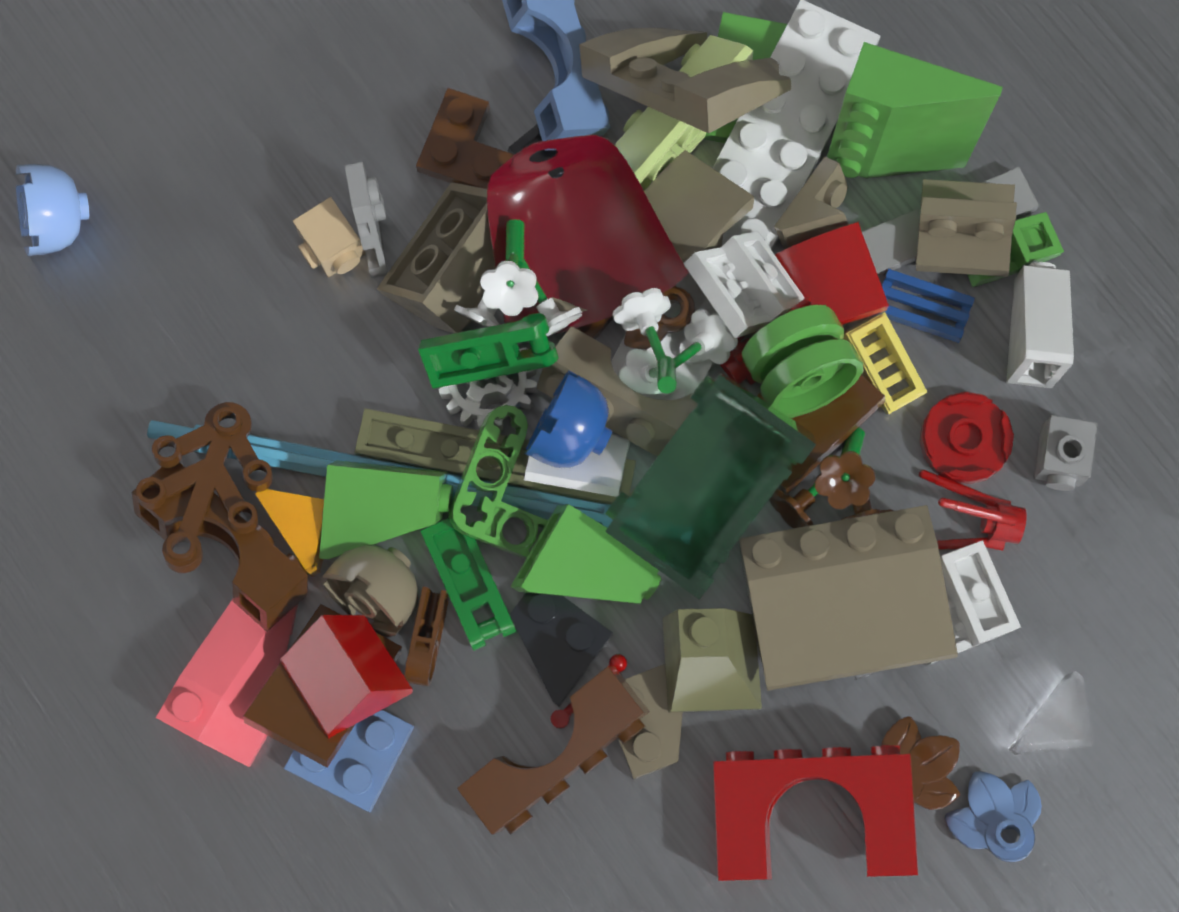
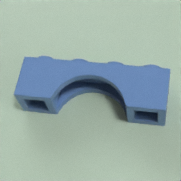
M502 0L511 32L525 36L537 44L547 55L553 67L555 86L534 110L542 141L585 135H598L602 137L611 128L609 124V111L603 103L598 84L582 77L579 44L586 42V33L580 25L574 0Z

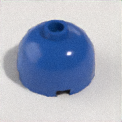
M568 370L553 393L555 397L541 415L525 453L542 463L556 468H571L582 464L591 452L601 455L613 430L605 427L609 408L607 400L601 391L588 380Z

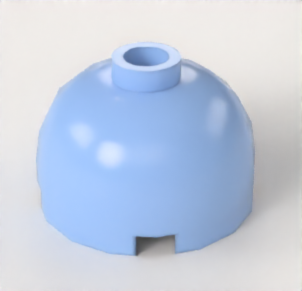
M17 165L16 175L25 174V184L16 186L21 236H28L29 234L33 246L24 247L27 256L45 255L59 252L70 246L79 235L81 220L89 219V203L86 192L78 193L74 180L66 172L52 165Z

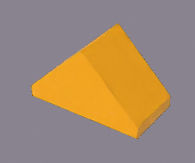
M270 489L256 492L255 495L304 569L312 577L320 573L323 559H320L319 555L324 499Z

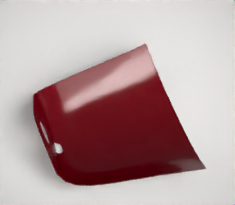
M585 135L536 142L516 153L491 174L487 186V213L496 268L499 263L506 261V222L514 219L524 222V259L530 270L535 273L537 281L547 299L553 297L587 310L581 313L582 316L555 334L566 332L571 326L576 329L613 316V311L622 305L623 298L628 294L634 292L643 293L651 288L660 289L664 293L674 287L688 274V270L665 232L636 175L618 148L608 139L598 135ZM556 149L558 151L554 157L546 161L532 162L529 160L530 156L540 150ZM563 167L564 174L559 178H552L548 174L549 171ZM538 301L532 307H523L518 315L508 316L503 313L504 324L520 321L528 315L539 313L536 308L539 305Z

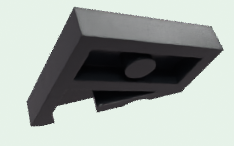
M526 592L509 614L553 703L558 707L562 705L613 636L612 631L564 596Z

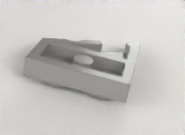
M363 162L344 165L352 210L363 250L366 251L370 277L387 275L388 269L379 224L380 220H386L387 217L376 176L368 178Z

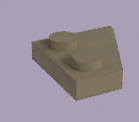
M665 664L625 679L650 711L640 719L645 727L624 744L619 740L633 780L678 763L683 712L668 713Z

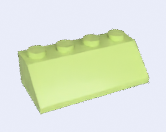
M710 35L701 46L695 44L688 50L681 61V66L683 67L679 71L688 74L689 77H693L704 71L730 63L753 60V50L747 45ZM647 107L644 112L639 109L632 114L623 128L624 135L617 141L615 146L627 160L645 191L652 181L684 150L691 153L703 140L706 132Z

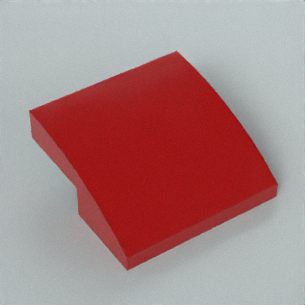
M859 222L818 235L774 254L803 296L811 299V305L828 306L834 311L841 325L885 312L889 307Z

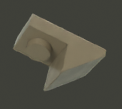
M824 157L774 225L784 250L818 235L849 225L845 214L837 209L843 202L849 188L840 163Z

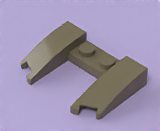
M629 28L607 33L579 44L583 78L708 134L791 90V79L779 74V64L773 58L734 62L704 71L693 77H689L684 72L675 71L663 66L685 55L693 45L699 44L701 46L707 40V32L669 28Z

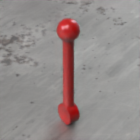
M614 654L609 659V666H614L618 672H622L627 667V659L622 654ZM571 702L563 710H555L551 714L550 720L554 727L558 729L567 727L570 716L574 713Z

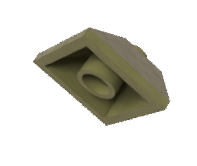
M725 608L677 609L662 618L668 713L762 709L757 638L752 614Z

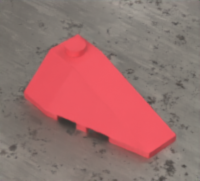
M232 599L179 676L156 718L191 738L250 767L267 735L245 724L243 716L281 662L280 659L287 652L290 635L293 633L298 604L266 632L238 607Z

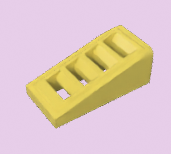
M885 312L876 314L844 332L843 339L853 344L863 362V373L861 375L885 395V403L881 407L886 415L927 393ZM875 332L879 339L864 347L861 339ZM885 347L889 355L873 363L869 356ZM895 363L899 370L881 379L878 372ZM905 379L909 386L890 396L887 388Z

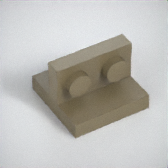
M923 179L916 271L1008 277L1011 238L1016 221L1017 202H1014L1015 185Z

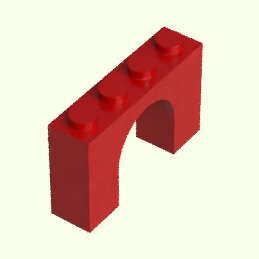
M899 745L872 746L871 755L851 756L850 747L823 748L822 757L803 758L802 749H782L773 751L774 759L755 760L754 751L725 752L726 761H713L718 881L772 879L770 818L779 798L788 789L809 780H824L840 785L857 801L864 819L867 877L919 875L911 755L901 754Z

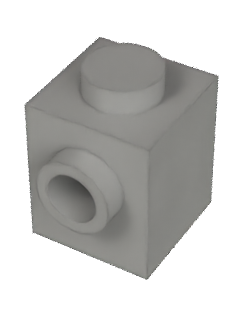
M1051 415L1041 425L1034 479L1047 481V487L1062 491H1072L1075 489V486L1080 487L1091 477L1098 423Z

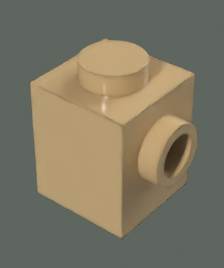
M329 197L293 220L300 237L304 241V243L298 246L300 252L312 269L320 265L328 278L335 273L344 274L352 270L360 262V257L366 254L360 238L332 197Z

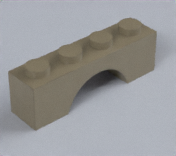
M571 326L555 346L559 359L553 365L542 369L536 389L554 398L553 393L568 370L579 375L596 386L606 398L609 414L605 427L692 477L697 478L718 446L732 415L692 393L674 400L653 399L637 393L623 383L615 373L611 363V348Z

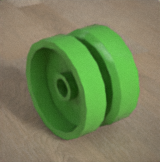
M810 305L795 309L774 319L761 328L747 342L742 351L743 362L752 379L762 384L760 387L761 396L770 413L778 418H794L829 404L850 389L863 373L861 358L853 344L843 339L844 328L834 311L828 306Z

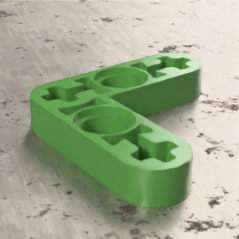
M504 405L489 412L483 420L453 497L449 519L454 529L461 534L526 559L530 553L528 549L536 540L538 526L544 529L548 520L501 501L528 429L527 418L523 412L515 406ZM506 415L511 417L510 425L516 429L515 434H508L504 437L500 446L501 449H509L508 456L500 450L484 447L486 441L491 445L496 443L500 429L494 425V421H500ZM483 457H491L500 465V476L494 483H484L477 476L476 466ZM469 484L479 491L493 493L491 500L486 496L480 498L477 512L483 515L482 521H474L470 526L465 524L466 516L460 513L462 506L467 507L473 503L477 493L467 491ZM512 517L523 521L527 530L525 539L517 545L507 542L502 532L504 523Z

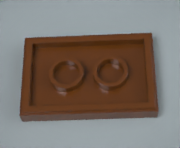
M861 375L850 389L829 404L794 418H778L770 413L760 392L729 421L723 436L787 495L821 463L824 457L830 455L885 403V395Z
M320 604L292 646L321 615L342 614ZM376 633L396 663L402 654V646ZM281 662L243 716L245 724L327 768L355 726L353 725L328 739Z

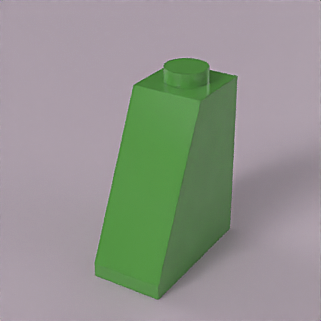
M340 460L328 464L319 558L331 559L342 555L348 550L363 545H373L436 524L443 518V512H450L453 499V485L446 484L447 472Z
M569 504L558 505L510 587L518 592L641 604L643 599L648 600L656 591L661 580V576L657 573L663 562Z

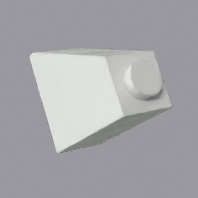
M1034 262L1028 266L1024 265L1014 279L1006 383L1052 388L1073 365L1074 360L1070 271L1056 269V266L1052 263Z

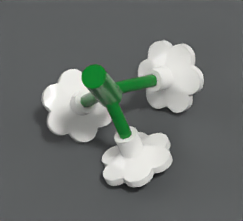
M516 219L506 222V261L499 263L496 269L487 270L482 274L480 283L484 293L478 307L463 308L456 305L454 309L459 314L474 320L480 325L490 327L500 325L494 317L497 308H500L505 315L515 316L522 311L523 307H532L538 301L539 305L536 308L539 313L545 315L549 326V332L546 334L547 337L561 331L582 316V311L579 307L570 311H559L552 298L547 299L537 281L535 273L530 270L524 259V222Z
M651 288L643 293L634 292L628 294L623 298L622 305L613 311L612 315L616 323H620L623 329L627 331L639 328L641 334L648 337L651 345L645 351L641 349L630 350L625 356L626 366L620 369L618 377L637 393L653 399L663 400L668 393L673 392L677 387L676 368L694 355L700 360L710 359L716 364H723L729 359L730 351L737 346L738 340L734 338L717 312L710 314L705 309H698L692 314L691 322L684 328V335L690 342V346L674 358L666 356L656 331L659 328L657 322L660 321L662 314L670 309L671 303L667 296L662 295L660 289Z

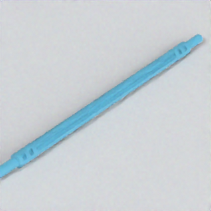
M151 420L147 436L151 439H157L165 435L178 438L203 425L196 424L194 428ZM250 434L247 437L259 460L267 462L271 467L326 477L327 465L336 460L430 470ZM210 444L194 452L207 454ZM230 449L227 458L237 460L236 456ZM447 473L446 484L453 485L454 497L462 476ZM480 479V480L483 481L484 483H489V484L494 483V482H492V481H487V480H482V479ZM470 484L467 488L468 492H477L471 506L477 507L481 497L486 496L490 500L492 498V492L479 491ZM508 484L501 500L506 504L549 520L556 506L569 504L616 534L640 539L643 538V535L689 543L692 525L648 517L647 511Z

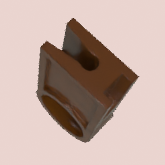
M423 586L406 662L405 678L408 683L429 687L432 682L450 600L445 590L435 593L428 587Z

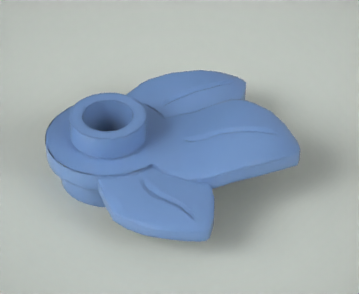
M980 771L974 772L968 786V803L970 807L948 812L945 815L947 827L955 838L967 848L989 849L996 858L1005 862L1023 860L1031 853L1035 843V833L1032 826L1039 818L1042 807L1038 791L1029 780L1022 781L1009 789L1005 782L996 775ZM1005 829H1013L1017 831L1020 838L1015 843H1007L1002 839L1001 833Z

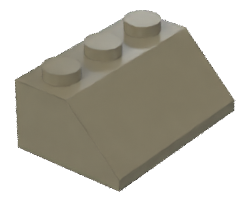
M451 182L377 287V290L433 327L451 333L461 332L472 320L454 310L456 305L463 308H477L484 293L480 283L482 274L487 270L496 269L487 213V189Z

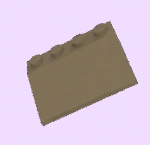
M927 505L739 538L741 563L767 691L957 658L958 652L939 548Z

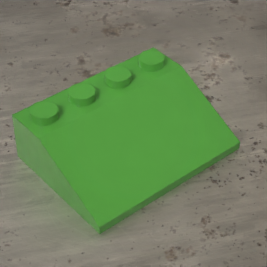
M864 42L844 97L827 158L840 163L844 177L848 178L860 176L869 179L965 168L1000 97L1003 87Z

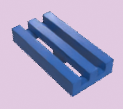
M888 269L882 285L886 299L955 321L956 324L953 327L890 305L887 311H885L889 320L959 343L962 339L975 297ZM895 286L958 307L960 311L891 287Z

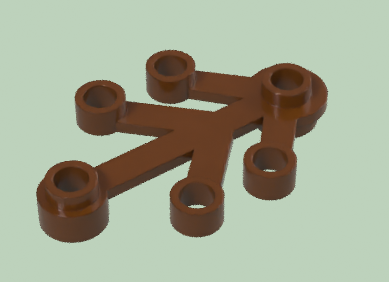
M224 402L214 406L206 414L203 426L178 438L169 435L157 438L152 445V453L156 463L164 468L176 466L181 461L183 455L209 444L210 446L205 459L161 480L156 477L144 478L136 487L137 498L141 506L154 510L160 508L166 502V499L194 486L178 532L169 535L162 547L165 562L174 572L188 573L195 570L201 564L203 550L198 535L215 490L228 511L229 524L235 532L239 534L250 533L258 524L256 508L251 503L244 501L224 466L228 452L231 449L243 467V477L247 488L255 492H261L268 489L272 484L273 477L270 465L263 460H259L247 439L252 428L250 415L243 406L237 403ZM228 418H232L236 421L235 424L229 428H224L219 425V423L222 420ZM168 446L176 449L174 454L169 457L159 455L160 450ZM261 470L267 475L261 481H254L249 478L250 474ZM149 488L160 490L159 495L153 499H147L143 496L144 492ZM241 512H247L252 516L246 523H238L234 520L235 516ZM185 542L190 545V549L184 554L173 552L174 546L178 543Z

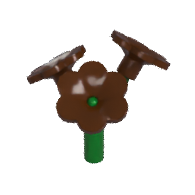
M858 427L844 441L840 457L828 455L823 458L820 464L821 473L816 477L815 483L808 490L803 488L793 498L785 495L777 488L770 492L771 498H769L771 505L780 513L782 519L791 528L813 525L812 520L805 512L816 502L814 497L818 493L827 496L829 504L835 509H845L852 504L854 514L841 520L894 511L891 509H872L869 487L875 482V471L871 466L863 464L860 456L865 438V431Z

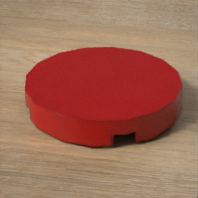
M961 392L947 395L931 408L922 422L919 442L923 458L935 473L955 482L968 485L986 481L1001 470L1012 453L1014 433L1010 419L1003 409L1000 410L997 405L992 403L993 400L982 394Z

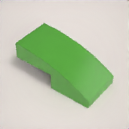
M1047 212L1015 221L1011 238L1008 276L1020 272L1024 265L1028 266L1034 262H1046L1060 256L1064 252ZM967 274L972 287L1005 278L1001 276Z

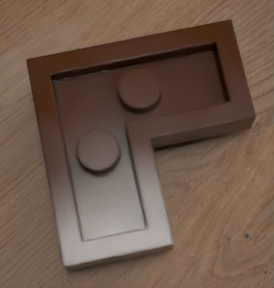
M447 88L417 161V172L448 183L453 182L487 189L491 174L515 155L477 142L490 110L489 101Z

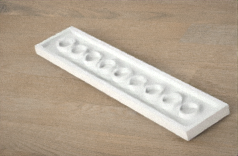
M800 0L770 57L778 62L779 74L791 79V90L739 117L713 166V169L754 196L753 209L723 234L722 246L734 235L758 231L769 248L773 250L779 238L774 225L811 176L836 127L844 97L863 43L867 42L877 46L881 35L805 0ZM688 271V274L676 286L685 289L691 295L696 311L698 309H705L710 314L716 313V310ZM672 303L670 309L665 312V315L670 318L676 317L681 311V306L677 303ZM684 330L674 333L669 332L660 342L665 355L672 358L690 346V342L685 338ZM624 338L611 361L617 376L620 369L626 366V354L633 350V348L624 345ZM695 355L676 368L677 387L673 392L668 393L663 400L679 399L691 393L698 396L714 362L710 359L700 360Z

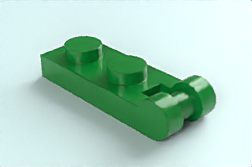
M541 313L528 315L516 322L423 339L418 348L433 389L541 369L553 365L559 359L555 344L548 341L546 334L549 332V326L545 315ZM529 341L531 348L520 351L517 343Z
M449 518L421 530L423 539L473 651L486 646V640L499 634H503V637L517 632L476 540L455 530ZM489 604L494 617L477 624L472 612Z

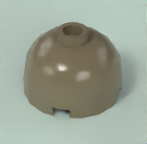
M363 545L348 550L336 559L323 575V578H328L324 582L326 591L348 615H355L357 610L362 615L374 620L371 624L374 631L386 637L396 636L405 625L417 604L419 593L415 576L409 569L411 566L410 560L401 551L393 547H389L386 550L375 545Z

